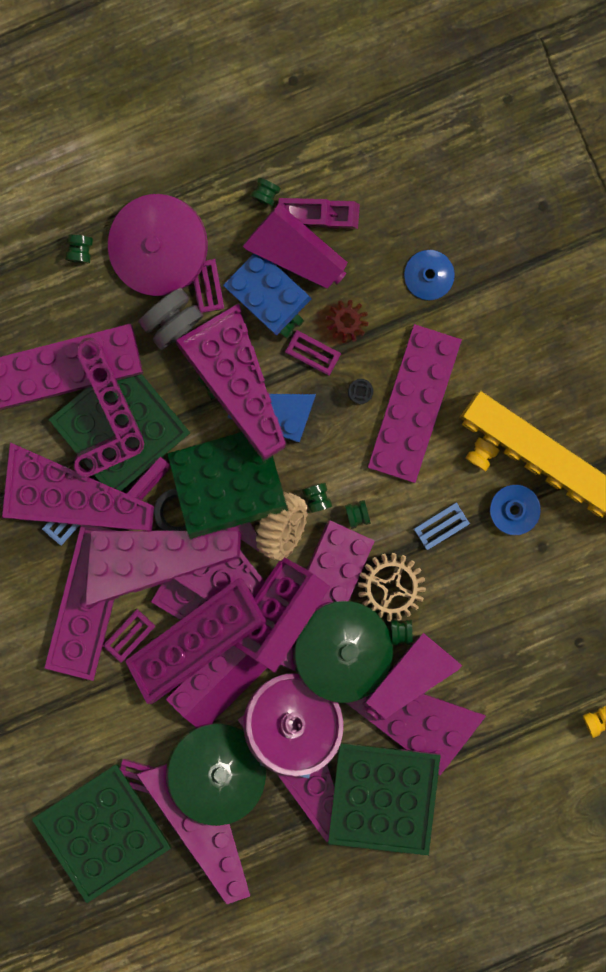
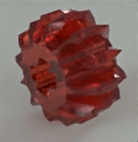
M348 300L347 308H344L342 301H338L340 311L331 306L330 311L336 316H326L327 321L334 322V324L327 326V330L331 331L336 328L337 331L333 334V338L336 339L342 333L343 343H346L348 334H350L351 340L355 342L357 339L354 332L356 331L359 335L363 336L365 332L359 326L367 327L369 324L367 321H360L361 318H365L368 314L367 312L357 313L362 307L360 303L356 305L355 309H352V300ZM345 315H350V320L354 321V325L350 324V328L344 327V323L340 322L341 317L344 319Z

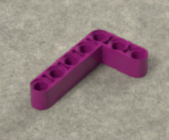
M84 338L80 341L77 353L115 436L84 449L76 455L75 470L84 477L92 476L134 457L144 447L143 435L100 344L94 338ZM87 344H91L97 351L95 355L88 357L82 353V348ZM96 368H104L107 371V376L102 380L96 379L93 376V371ZM107 391H114L117 393L118 399L110 403L103 396ZM118 414H125L128 416L129 421L125 425H118L114 419ZM136 437L140 442L137 447L129 448L125 444L126 439ZM107 447H112L115 449L116 455L113 458H106L103 456L102 451ZM83 458H89L93 461V465L88 469H84L79 465V461Z

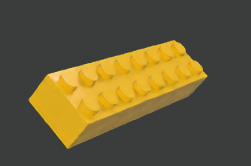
M479 391L474 395L459 417L464 421L462 425L473 433L479 431L485 435L482 439L493 446L498 447L500 445L505 448L503 452L505 455L515 461L521 459L526 463L524 467L535 475H540L541 473L547 477L545 481L554 488L561 489L563 487L568 491L566 496L577 503L585 502L588 504L587 510L594 515L602 518L606 516V475L483 392Z

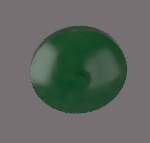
M334 601L318 607L293 644L294 666L303 684L317 696L340 703L357 701L373 693L386 678L393 657L392 639L384 621L370 608L351 601Z
M206 724L186 733L172 749L166 766L167 789L175 806L191 820L211 826L231 824L246 816L258 803L266 781V768L260 765V762L250 751L244 732L236 727L225 724Z

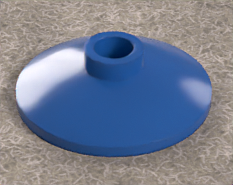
M424 250L418 252L406 265L404 272L406 286L413 295L420 299H439L453 285V265L444 254L438 251ZM433 270L435 273L434 278L428 279L425 272Z
M509 485L500 489L493 497L490 505V515L493 523L499 530L510 535H521L530 531L537 524L541 512L537 496L529 488L521 485ZM512 505H517L519 508L518 513L515 515L510 513Z

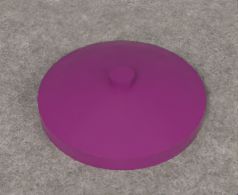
M150 194L134 199L117 214L110 228L108 254L114 271L127 286L146 295L164 296L171 294L179 288H186L197 278L207 257V233L201 218L186 202L173 196Z
M285 674L270 679L254 692L244 714V734L250 751L265 768L284 776H303L323 768L334 757L342 741L343 716L338 702L323 699L311 692L303 684L298 674Z

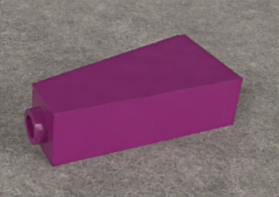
M281 204L274 208L243 245L246 250L325 288H328L333 282L337 285L346 275L344 269L348 262Z
M423 633L415 640L387 674L382 683L363 703L367 707L365 712L375 720H378V718L385 720L458 671L462 665Z

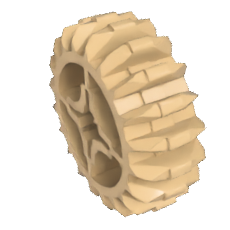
M286 492L283 493L289 511L283 510L280 514H269L267 518L261 519L256 537L259 552L266 557L280 561L284 557L287 558L288 555H291L293 549L297 547V543L301 540V535L304 532V527L307 523L306 517L308 516L305 500L295 494Z
M396 553L391 554V561H387L386 554H382L383 562L381 563L374 557L372 561L376 566L372 568L369 564H366L365 568L370 571L369 574L360 573V577L366 579V582H358L357 584L358 587H365V591L358 593L359 597L367 596L368 598L362 602V605L367 606L371 603L370 609L372 611L379 610V618L383 617L384 612L387 613V621L392 620V613H396L397 620H401L400 612L402 611L409 617L411 613L407 608L411 606L414 610H417L418 606L413 603L414 600L422 602L424 599L417 595V592L426 591L425 587L418 586V583L424 582L425 578H416L415 576L421 572V569L416 568L412 571L411 568L415 562L411 560L405 565L406 556L404 555L400 557L399 562L396 561ZM396 566L394 572L387 579L374 576L382 568ZM403 569L411 578L412 591L400 585ZM395 578V585L404 592L397 590L395 593L393 591L392 594L388 595V589L379 582L386 584ZM371 583L383 589L381 604H378L371 594ZM401 595L408 598L400 606L388 607L394 596Z

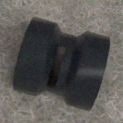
M365 379L353 381L348 388L349 399L358 405L367 403L373 396L372 384Z

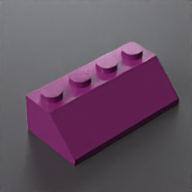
M284 557L281 561L279 560L254 598L267 622L234 646L275 672L331 586Z
M232 646L178 685L167 696L166 700L195 727L212 724L267 667L235 646Z

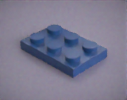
M253 254L223 285L276 336L311 300L310 296L273 262L256 254Z

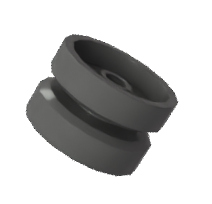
M182 288L169 294L138 321L146 333L153 332L161 326L154 334L152 340L160 350L165 349L173 342H176L177 339L186 335L204 316L196 306H189L180 312L189 300L188 295Z

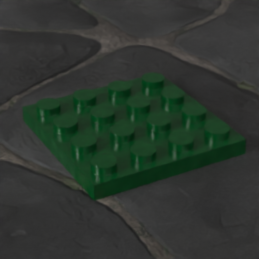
M142 374L117 380L143 435V450L134 457L94 474L101 483L119 491L126 488L149 469L159 457H163L191 434ZM93 387L86 388L49 419L77 454L84 449L115 436ZM107 391L103 396L110 403L118 399V395L114 391ZM118 414L114 421L118 425H125L129 418L125 414ZM129 437L126 439L125 444L129 448H135L140 441L136 437ZM107 447L102 451V454L106 458H113L116 455V451L112 447ZM82 459L88 468L92 467L93 461L91 459Z
M242 432L168 453L189 539L267 518L269 514L277 515L283 510L289 511L273 456L263 460Z
M341 742L338 753L328 844L429 856L441 755L438 753Z
M117 763L32 818V821L86 903L172 848Z

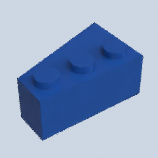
M269 394L275 416H277L283 437L299 443L316 394Z

